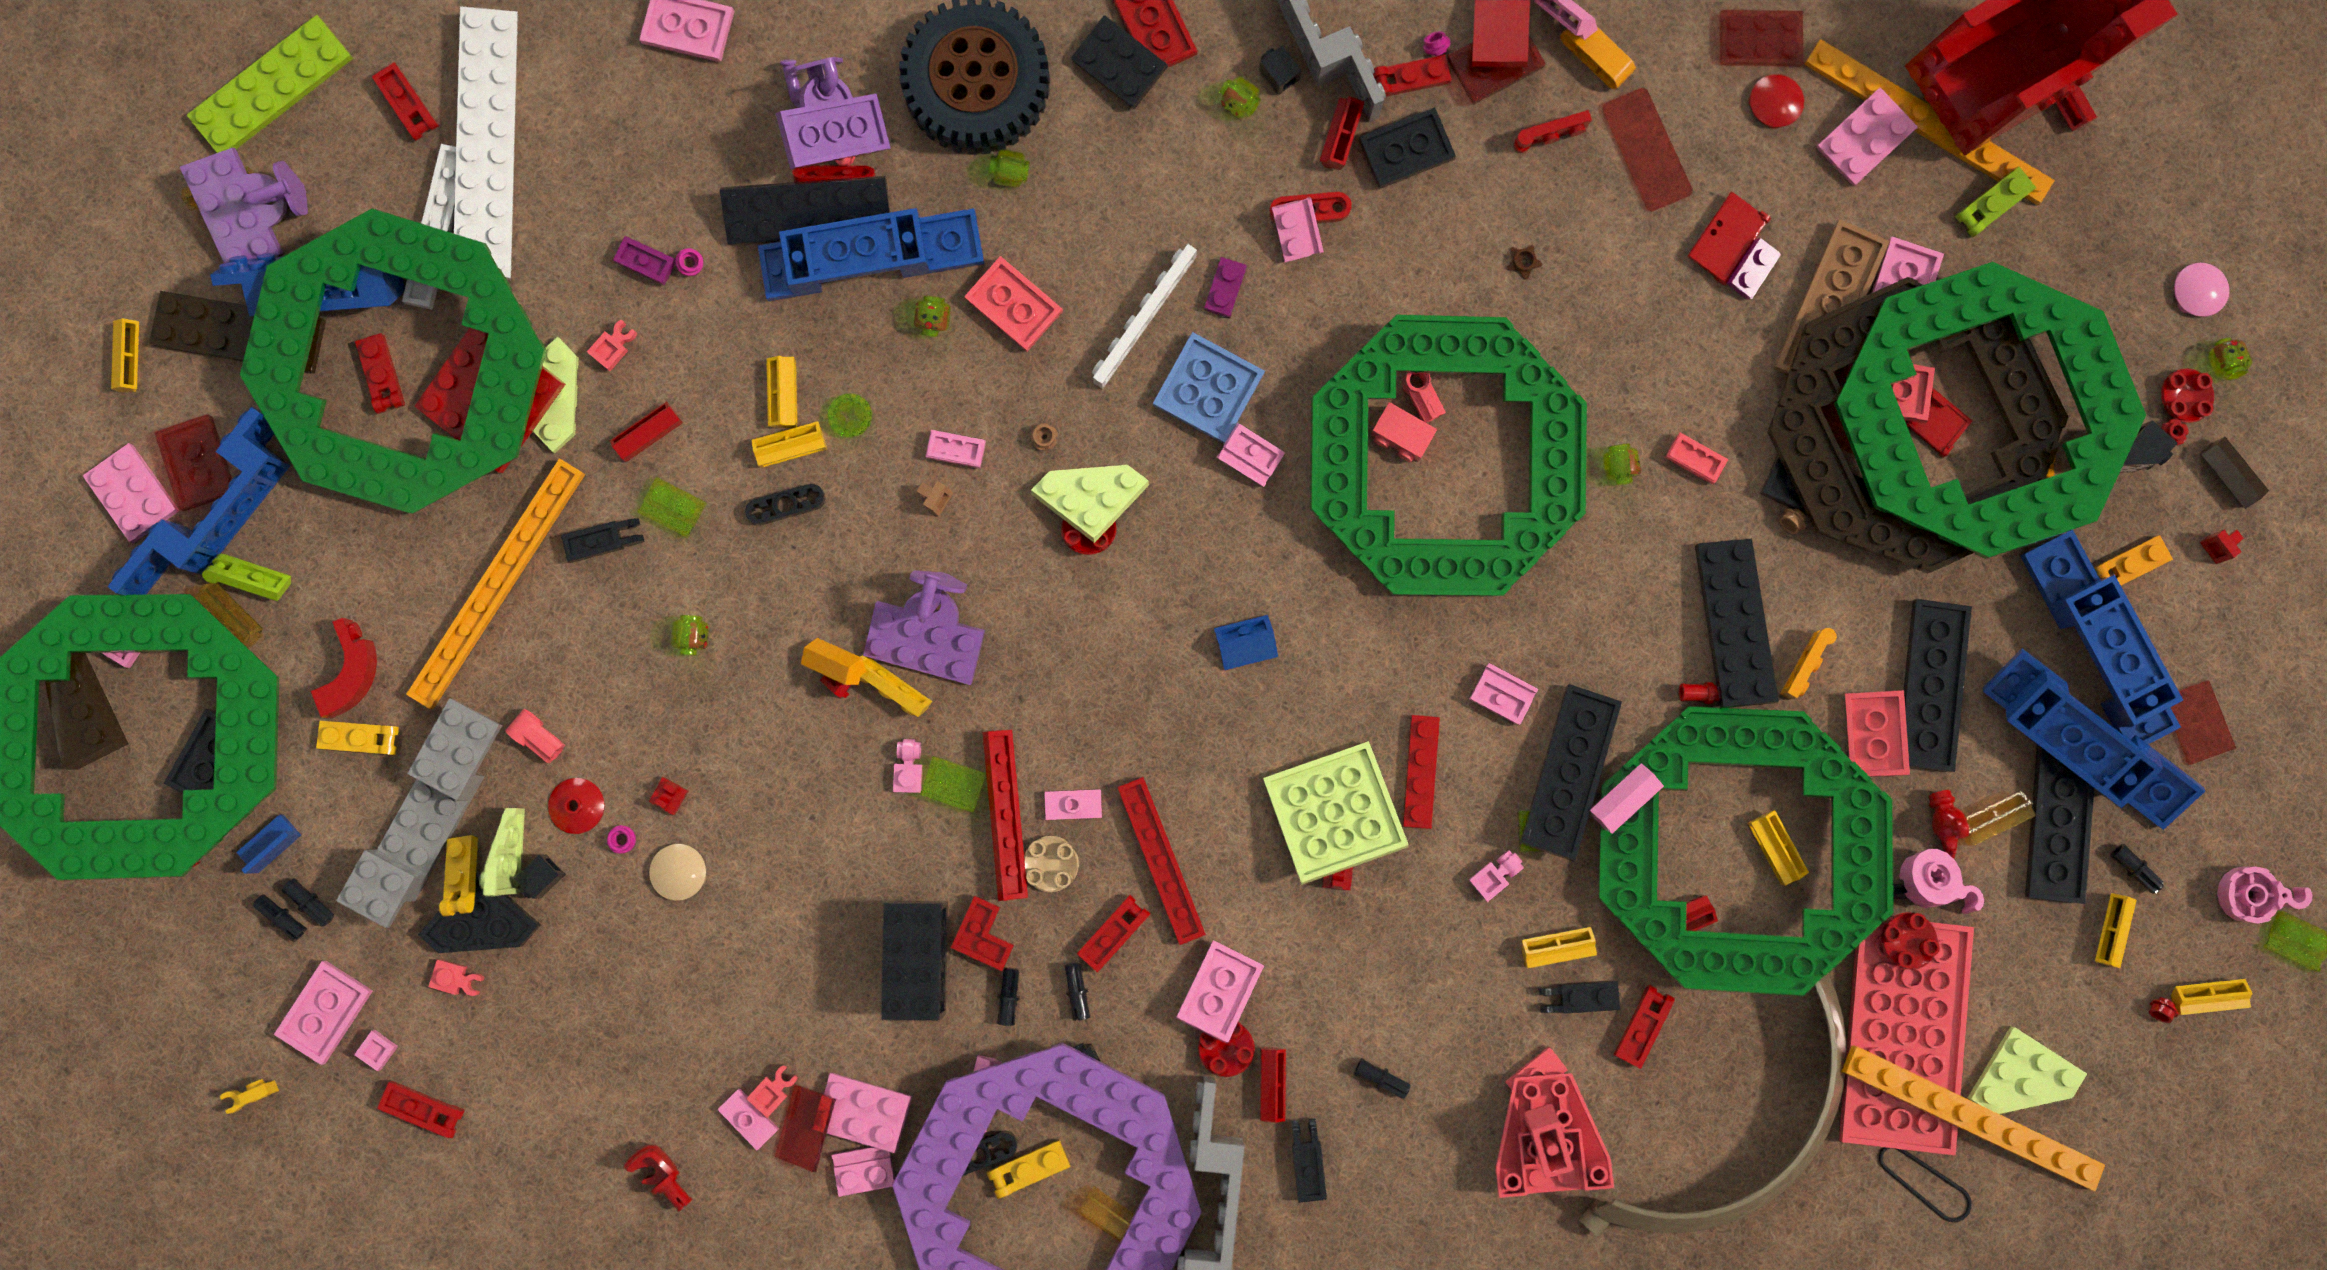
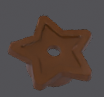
M1533 245L1523 249L1514 247L1510 249L1513 260L1507 266V269L1509 271H1519L1524 279L1529 278L1532 269L1542 266V262L1536 258ZM1522 259L1526 260L1525 264L1521 262Z

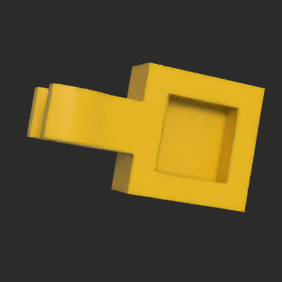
M261 1079L246 1085L247 1091L244 1093L232 1090L223 1093L220 1099L231 1097L234 1100L233 1107L225 1110L226 1114L239 1111L247 1104L278 1092L279 1089L275 1081L264 1083V1080Z

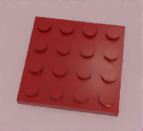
M473 328L468 329L414 406L458 440H461L489 334ZM542 366L521 447L566 385V383L544 366ZM511 462L500 466L495 471L503 473Z

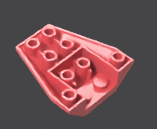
M1572 1073L1514 1078L1495 1167L1499 1198L1527 1196L1531 1193L1614 1188L1611 1158ZM1552 1104L1562 1127L1574 1171L1546 1179L1537 1158L1524 1112Z

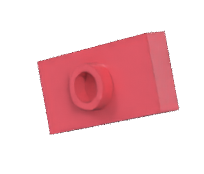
M1682 433L1677 434L1664 457L1712 485L1716 483L1728 461L1727 458Z
M1548 1046L1507 1079L1505 1083L1512 1090L1514 1078L1564 1074L1568 1069Z

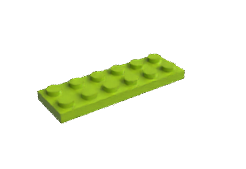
M315 15L193 109L187 116L217 153L230 148L237 149L354 58L318 15Z

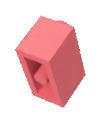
M1389 402L1370 435L1375 437L1373 441L1377 445L1388 449L1390 446L1398 450L1397 455L1405 461L1412 462L1415 460L1418 462L1437 429Z
M1549 1104L1524 1112L1537 1158L1545 1178L1574 1171L1562 1127L1553 1105Z

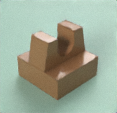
M938 481L933 488L922 482L917 490L926 499L923 505L937 516H940L954 494L947 486Z

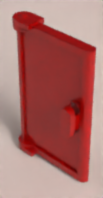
M1730 192L1687 257L1713 275V279L1726 286L1730 276L1771 218L1762 210L1759 212L1738 195Z
M1932 387L1928 421L1926 423L1905 420L1908 428L1944 458L1953 449L1954 443L1972 423V420Z

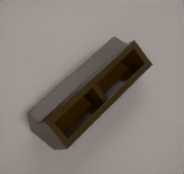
M2226 437L2215 441L2208 448L2200 452L2245 509L2262 499L2269 492L2267 487Z

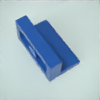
M1268 615L1214 628L1224 670L1278 657L1274 631Z
M279 814L236 852L247 864L241 869L244 874L259 873L301 836L283 814Z

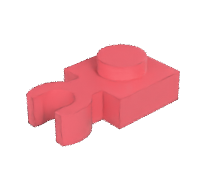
M622 320L615 324L614 333L611 336L604 331L587 351L609 371L628 352L623 347L624 343L633 341L637 336V332L633 329L626 335L622 334V329L626 326V323Z
M437 959L429 987L454 995L459 994L460 988H463L467 995L476 996L479 995L480 991L472 989L471 982L474 979L483 981L484 976L481 974H470L467 976L465 975L466 966Z
M786 1065L781 1066L777 1070L774 1081L766 1077L746 1098L766 1118L788 1096L782 1091L784 1087L792 1086L798 1079L796 1075L790 1081H785L782 1078V1073L787 1068Z

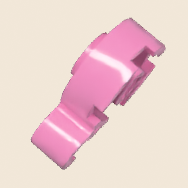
M1927 849L1907 857L1901 865L1899 878L1904 881V886L1907 890V893H1905L1906 897L1915 905L1923 908L1938 907L1964 899L1963 914L1979 911L1983 907V894L1975 886L1963 885L1960 868L1948 853L1939 849Z
M2243 866L2233 868L2224 874L2219 882L2217 896L2221 908L2228 916L2236 921L2258 924L2270 921V918L2275 915L2277 910H2281L2282 907L2289 909L2306 908L2312 901V892L2310 888L2294 887V898H2292V892L2285 888L2280 881H2277L2269 873L2268 869ZM2249 891L2253 892V898L2248 897Z

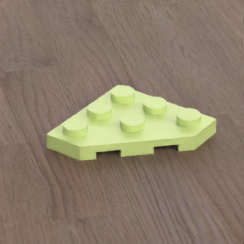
M559 337L555 338L546 347L547 351L543 366L566 383V385L533 430L553 453H556L575 435L576 431L575 408L577 407V369L579 358Z
M1129 465L1049 471L1035 485L1031 492L1036 499L1095 543L1149 486V481Z
M505 808L491 846L485 871L482 872L480 878V885L484 889V895L496 896L521 893L517 888L519 884L514 878L522 871L525 809Z
M2010 1026L1967 1098L1993 1112L2002 1114L2073 1098L2087 1073L2017 1028Z

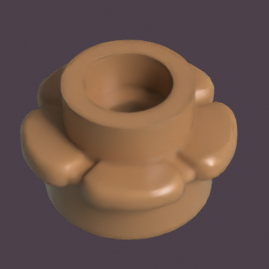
M1046 423L1037 425L1031 432V441L1034 442V446L1039 450L1052 449L1057 443V430ZM1046 435L1047 439H1042V436Z
M1790 508L1784 510L1780 518V524L1785 531L1797 534L1800 530H1805L1807 527L1805 522L1806 516L1802 511Z

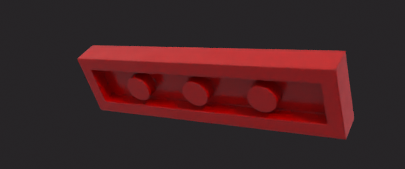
M1411 715L1402 827L1432 829L1440 717Z

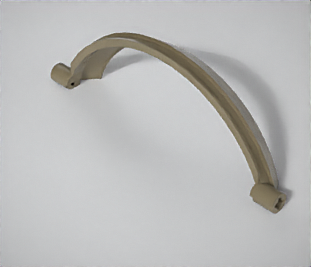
M1829 973L1814 985L1823 1005L1829 1034V1067L1826 1087L1813 1126L1791 1160L1758 1190L1722 1207L1689 1213H1665L1638 1208L1616 1199L1613 1202L1608 1203L1606 1201L1603 1204L1596 1198L1578 1219L1597 1237L1601 1235L1610 1223L1655 1233H1684L1706 1230L1743 1218L1767 1205L1784 1192L1804 1172L1817 1155L1830 1131L1838 1111L1845 1079V1073L1841 1072L1846 1061L1844 1021L1838 996Z

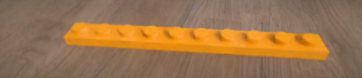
M1821 39L1804 64L1863 101H1866L1877 89L1881 88L1918 126L1914 130L1916 133L1997 182L2020 166L2036 186V189L2024 197L2035 205H2039L2055 181L1991 141L1964 156L1955 145L1945 126L1940 122L1931 105Z
M560 458L558 459L406 695L429 709L433 710L586 474Z
M1851 1046L1841 1072L2088 1190L2096 1191L2105 1167L2104 1164L1862 1048Z

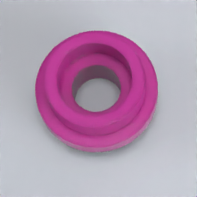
M1433 32L1425 37L1423 48L1425 53L1439 56L1446 52L1451 42L1444 32Z
M686 248L677 254L675 265L681 274L695 276L703 267V258L698 251ZM687 258L693 260L694 266H685L684 260Z
M624 825L612 828L607 836L609 848L619 854L631 851L636 843L634 831ZM621 834H624L627 838L624 845H620L617 840Z

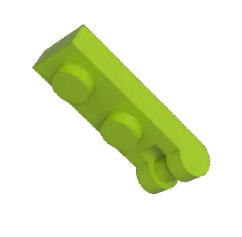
M2020 166L2016 167L1956 214L1955 218L1959 223L1963 222L1968 228L1967 233L1973 238L2036 189V186ZM1976 210L1983 217L1978 222L1972 216Z
M222 553L213 559V565L206 567L202 572V577L209 583L215 584L220 582L278 601L291 585L290 575Z

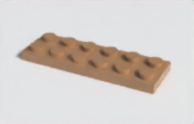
M1841 219L1835 223L1773 369L1788 375L1806 323L1867 296L1890 241Z

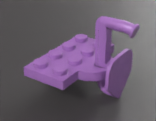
M829 57L795 66L796 60L793 59L780 61V64L783 66L790 99L796 107H800L775 113L790 169L890 148L877 93L853 98L847 85L838 78L836 66L843 63L842 58ZM808 73L809 80L800 88L797 74Z
M236 148L221 151L180 167L224 263H228L229 258L244 255L247 256V259H257V256L273 253L275 256L283 254L272 227L281 222L286 214L287 204L296 216L308 214L304 184L284 161L273 163V171L277 181L271 176L261 173L247 174Z
M915 570L910 573L909 579L923 584V589L910 597L904 608L880 601L875 603L863 656L971 685L985 630L958 623V608L955 601L946 593V591L964 593L967 589V584L946 573Z

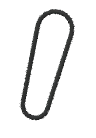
M1883 1147L1880 1150V1166L1941 1218L1949 1222H1959L1969 1215L1972 1209V1201L1964 1188L1908 1151L1897 1149L1965 1195L1967 1199L1965 1213L1960 1217L1950 1218L1884 1164L1883 1155L1885 1151L1891 1148Z

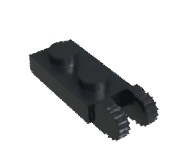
M639 518L620 522L612 521L561 535L567 562L573 563L645 542L643 535H632L621 539L619 530L636 528L640 525Z
M1618 981L1560 984V987L1539 988V995L1552 996L1561 994V1004H1545L1540 1006L1541 1013L1562 1012L1567 1014L1620 1010Z
M1309 1119L1308 1123L1311 1142L1302 1143L1300 1141V1124L1298 1120L1291 1121L1294 1142L1292 1144L1298 1203L1327 1200L1321 1142L1318 1141L1316 1119Z

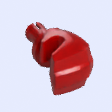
M656 1144L640 1148L624 1164V1169L631 1173L642 1167H653L655 1174L645 1177L642 1180V1184L656 1185L650 1190L651 1194L654 1196L657 1193H663L678 1212L693 1200L676 1182V1176L680 1173L676 1164Z

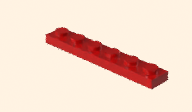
M1012 730L982 732L998 901L1028 898Z
M1144 777L1117 787L1179 945L1205 936L1206 933Z

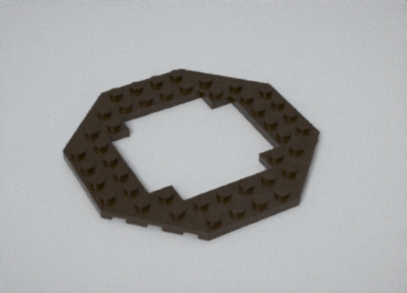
M1906 277L1805 324L1767 433L1816 533L1928 574L1975 552L1962 546L1958 547L1939 538L1938 535L1925 529L1921 530L1908 524L1891 513L1882 512L1874 508V506L1869 508L1821 410L1822 407L1835 402L1842 388L1834 372L1854 363L1883 301L1887 297L1923 285L1918 283V280ZM2010 316L1936 340L1935 343L1940 353L1966 343L2014 439L2013 443L1990 453L2002 478L1966 494L1965 497L1968 505L2046 479L2060 444L2058 441L2062 429L2065 428L2069 417L2030 338L2020 341Z

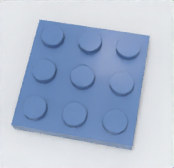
M1192 332L1155 398L1153 406L1225 444L1265 371Z

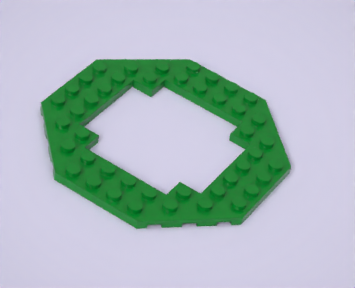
M371 208L267 265L240 376L302 481L413 514L518 458L547 350L532 328L531 321L515 298L510 284L502 270L498 268L486 243ZM361 265L468 297L461 325L489 333L461 440L433 433L427 458L320 427L327 400L299 392L326 284L348 291H355Z
M1990 262L1887 297L1883 301L1879 313L1864 340L1860 353L1854 361L1846 382L1834 403L1874 508L1882 512L1891 513L1901 518L1902 521L1921 530L1925 529L1938 535L1939 538L1958 547L1962 546L1973 551L1975 555L1984 559L2098 521L2146 417L2145 410L2104 311L1995 262ZM2010 316L2020 341L2047 332L2088 435L2062 444L2072 470L1968 505L1958 479L1934 487L1930 486L1891 385L1917 375L1907 350Z
M1397 314L1311 397L1310 510L1391 595L1504 596L1511 589V586L1521 576H1524L1539 561L1538 559L1566 534V531L1575 522L1579 521L1586 514L1587 402L1580 395H1577L1559 372L1540 356L1541 353L1526 338L1520 335L1507 317ZM1396 372L1503 374V402L1530 403L1529 512L1501 513V540L1394 538L1395 510H1367L1368 399H1396Z
M191 594L69 595L0 657V826L51 875L60 881L184 877L204 855L206 856L223 840L225 835L254 811V808L266 797H269L277 788L279 677ZM188 651L187 678L217 679L214 789L183 790L182 819L64 822L65 794H34L39 682L70 681L71 653Z
M1689 706L1601 786L1602 800L1641 763L1654 773L1664 787L1660 790L1674 791L1688 790V764L1802 769V797L1831 798L1832 910L1802 909V937L1686 931V902L1657 900L1659 791L1615 832L1610 833L1600 825L1598 899L1683 989L1804 996L1893 914L1892 798L1885 791H1882L1855 761L1852 762L1841 751L1842 748L1825 732L1823 733L1804 711L1720 709Z

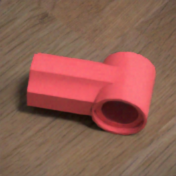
M1408 372L1403 377L1402 388L1409 395L1422 421L1428 423L1446 413L1431 384L1429 373ZM1411 376L1420 377L1422 380L1421 388H1415L1411 385Z
M523 709L505 732L519 744L530 748L546 763H551L563 751L565 744L544 728V724L530 711Z

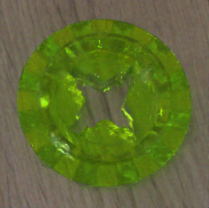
M848 393L840 395L831 403L828 409L829 424L840 436L853 438L863 434L871 426L873 415L871 407L863 397L857 394ZM852 409H855L854 414L860 421L850 420L846 425V417L840 411L850 412Z

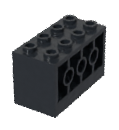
M889 901L883 904L881 1020L940 1021L946 1015L948 901Z

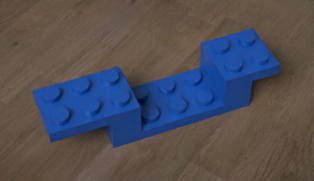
M917 208L780 231L781 242L758 245L765 294L768 301L822 292L821 283L893 270L900 269L903 278L984 264L975 208L920 217Z
M273 253L259 255L257 259H247V256L244 255L231 257L228 263L219 265V269L210 274L213 286L241 284L249 316H255L266 267L282 257H275ZM361 265L355 291H348L326 284L320 311L390 306L405 291L403 277Z
M253 407L249 411H245L239 417L238 424L232 432L226 434L220 441V447L216 452L242 472L230 481L229 489L225 494L214 501L210 508L211 511L205 519L199 521L194 526L193 531L186 526L164 519L155 523L150 528L148 537L144 542L133 549L128 562L113 574L112 581L107 586L117 594L125 596L146 595L171 563L179 569L201 575L206 567L212 565L213 559L222 553L291 466L265 446L273 437L274 432L261 411Z
M2073 530L2065 532L2020 555L2059 629L2072 626L2076 628L2112 694V698L2100 704L2113 728L2129 740L2136 735L2147 744L2181 728L2170 707L2182 702L2183 698L2116 576L2098 577Z
M2023 648L1982 688L1985 694L2005 708L2006 718L2009 723L2120 808L2129 803L2163 830L2206 792L2201 784L2135 735L2129 740L2070 695L2067 682Z

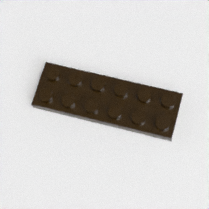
M160 291L149 344L155 347L243 361L254 316H249L247 305ZM318 317L304 372L315 374L326 320Z

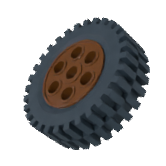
M951 0L953 8L948 10L945 4L942 3L937 6L939 12L937 16H934L931 10L925 14V25L919 20L914 25L916 35L909 32L906 37L908 47L903 46L901 50L903 61H899L901 73L899 79L912 118H915L917 126L921 131L925 129L927 137L932 141L937 138L939 145L944 148L951 144L953 151L961 153L962 147L967 148L968 155H976V148H982L983 154H991L990 147L996 145L998 151L1006 149V141L1010 140L1012 145H1015L1019 142L1018 135L1020 133L1026 137L1031 132L1030 124L1032 123L1036 126L1040 120L1039 112L1044 113L1046 108L1045 98H1049L1050 75L1043 41H1039L1037 30L1035 27L1030 28V21L1025 16L1019 19L1018 10L1012 6L1006 12L1005 3L997 0L995 7H991L990 0H982L981 5H976L975 0H967V5L963 6L960 5L959 0ZM958 46H966L968 48L964 53H956L954 51ZM986 46H993L995 48L989 54L982 52V49ZM944 69L954 70L950 76L940 75ZM971 69L981 70L978 76L971 77L968 75ZM999 69H1006L1009 71L1008 74L1004 77H998L995 75L996 71ZM957 92L967 93V96L962 100L953 98ZM985 92H992L995 94L994 97L990 100H984L981 98L982 94Z

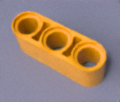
M1575 19L1573 22L1578 25L1579 21ZM1598 27V30L1585 40L1566 28L1560 34L1562 43L1609 88L1617 89L1636 70L1631 58Z

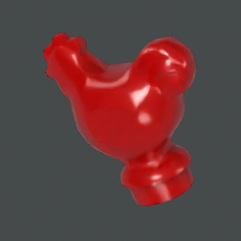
M1942 790L1928 796L1930 801L1929 807L1934 809L1932 828L1935 835L1941 841L1943 851L1954 859L1957 853L1958 839L1969 836L1970 826L1967 824V818L1964 813L1953 805L1955 797L1952 796L1951 790Z

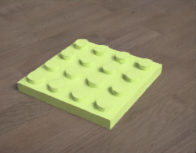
M1369 741L1263 778L1301 885L1397 852L1409 846Z

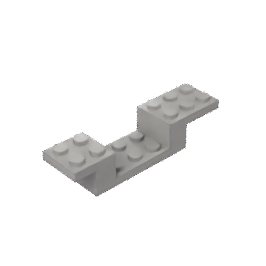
M1277 0L1316 86L1318 87L1347 74L1358 100L1365 102L1363 111L1368 121L1371 122L1378 119L1386 94L1382 84L1375 81L1373 76L1374 67L1369 58L1365 59L1361 51L1363 45L1357 33L1354 34L1349 26L1321 38L1318 24L1316 22L1312 23L1308 15L1310 8L1306 0Z
M449 698L407 773L416 778V781L378 849L364 850L338 896L337 902L381 926L389 928L403 903L416 901L444 851L447 839L451 838L485 777L478 773L477 770L502 727L501 724Z
M1203 1076V1083L1197 1082L1195 1100L1196 1103L1200 1104V1110L1194 1111L1192 1128L1193 1132L1197 1133L1196 1140H1191L1189 1157L1190 1162H1194L1195 1170L1222 1173L1220 1190L1221 1195L1225 1196L1224 1202H1218L1217 1219L1218 1224H1221V1231H1215V1251L1185 1248L1184 1256L1178 1257L1177 1270L1232 1269L1245 1146L1242 1138L1211 1134L1216 1081L1215 1077Z

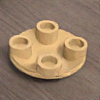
M1041 837L1032 842L1024 854L1026 879L1028 883L1041 891L1057 892L1063 890L1074 881L1078 873V855L1074 847L1061 837Z
M669 845L661 849L653 858L649 871L650 880L654 889L664 898L675 901L685 900L695 895L705 883V862L702 856L689 845Z

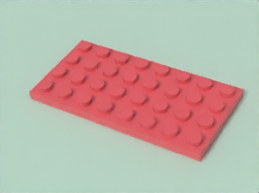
M1889 917L1855 948L1846 1058L1851 1046H1857L1961 1095L1974 927L1930 922L1937 933L1940 945L1939 953L1922 968L1904 969L1893 964L1887 958L1882 948L1881 935L1885 924L1891 919ZM1845 1074L1839 1141L1956 1156L1958 1127Z

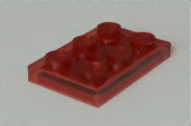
M1720 11V66L1801 67L1804 64L1803 11Z
M1530 35L1527 67H1472L1473 42L1449 54L1447 57L1449 64L1473 105L1539 71L1546 65Z
M206 414L154 432L180 511L184 512L213 502L225 494L229 489L228 485L232 480V476L226 459L216 452L220 447V439L211 415Z

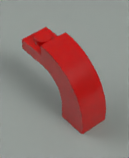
M340 618L332 622L344 651L342 670L332 682L311 691L320 717L334 718L355 707L369 691L376 673L377 655L373 641L360 640L362 631L359 625L353 622V620Z

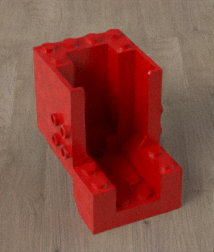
M1985 0L1978 6L1963 13L1904 66L1924 94L1926 101L1930 103L1940 122L1953 138L1955 145L1966 156L2037 113L2044 111L2056 103V100L2059 98L2062 100L2077 90L2076 86L2080 87L2094 77L2092 75L2094 72L2116 56L2153 34L2176 17L2178 13L2169 0Z

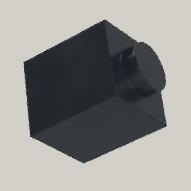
M1283 46L1276 50L1271 48L1261 56L1259 71L1277 95H1280L1300 80L1302 71Z
M547 854L538 855L514 879L519 884L518 890L525 897L539 899L566 874Z

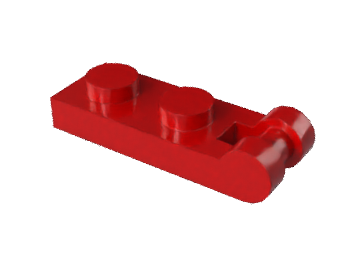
M1446 55L1392 66H1379L1374 68L1373 74L1376 82L1382 84L1386 97L1451 83ZM1393 77L1395 84H1388L1387 78Z
M395 62L372 76L415 141L423 137L422 134L429 129L433 131L439 127L437 121ZM421 115L423 120L414 124L412 119Z
M1589 110L1521 130L1514 141L1515 151L1525 153L1531 145L1544 142L1545 145L1557 142L1560 136L1569 134L1570 137H1575L1583 134L1592 121Z
M379 333L355 341L371 394V403L374 411L380 414L393 406L395 408L405 406L385 335ZM390 390V396L383 398L382 392Z
M1131 895L1124 900L1077 952V955L1097 973L1151 914L1146 908L1142 910L1135 903L1136 899ZM1126 911L1135 918L1130 924L1122 918Z
M1648 984L1613 1055L1641 1069L1674 1004L1675 998L1669 994L1663 995L1657 992L1656 987ZM1652 1002L1659 1005L1656 1013L1649 1009Z
M394 1081L388 1082L377 1108L446 1138H454L457 1131L455 1128L458 1119H462L465 1112L464 1109L458 1106L450 1105ZM440 1113L447 1116L444 1124L437 1121Z

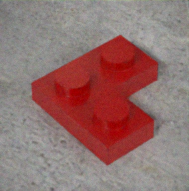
M974 896L951 948L1003 971L1014 944L989 933L1001 907Z

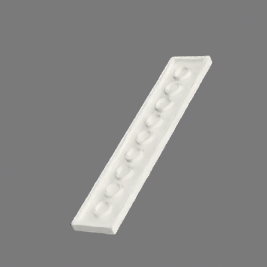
M460 7L454 233L486 243L498 268L502 270L507 280H511L518 13L515 11Z

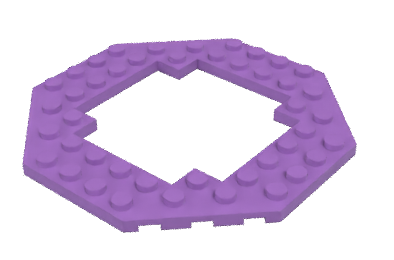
M1064 1043L1051 1046V1048L1036 1053L1032 1052L999 1065L995 1064L959 1078L955 1077L946 1080L892 1185L920 1270H1003L958 1247L970 1225V1221L945 1208L996 1110L998 1109L1023 1122L1036 1096L1137 1147L1125 1169V1174L1149 1185L1106 1270H1172L1201 1214V1208L1163 1093Z

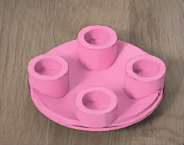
M2207 263L2191 264L2178 272L2174 284V294L2178 302V308L2184 313L2199 317H2206L2219 312L2225 306L2229 297V285L2224 274L2215 266Z

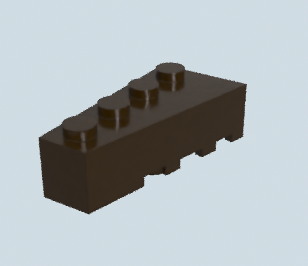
M71 653L70 681H45L61 769L79 770L129 743L86 653Z

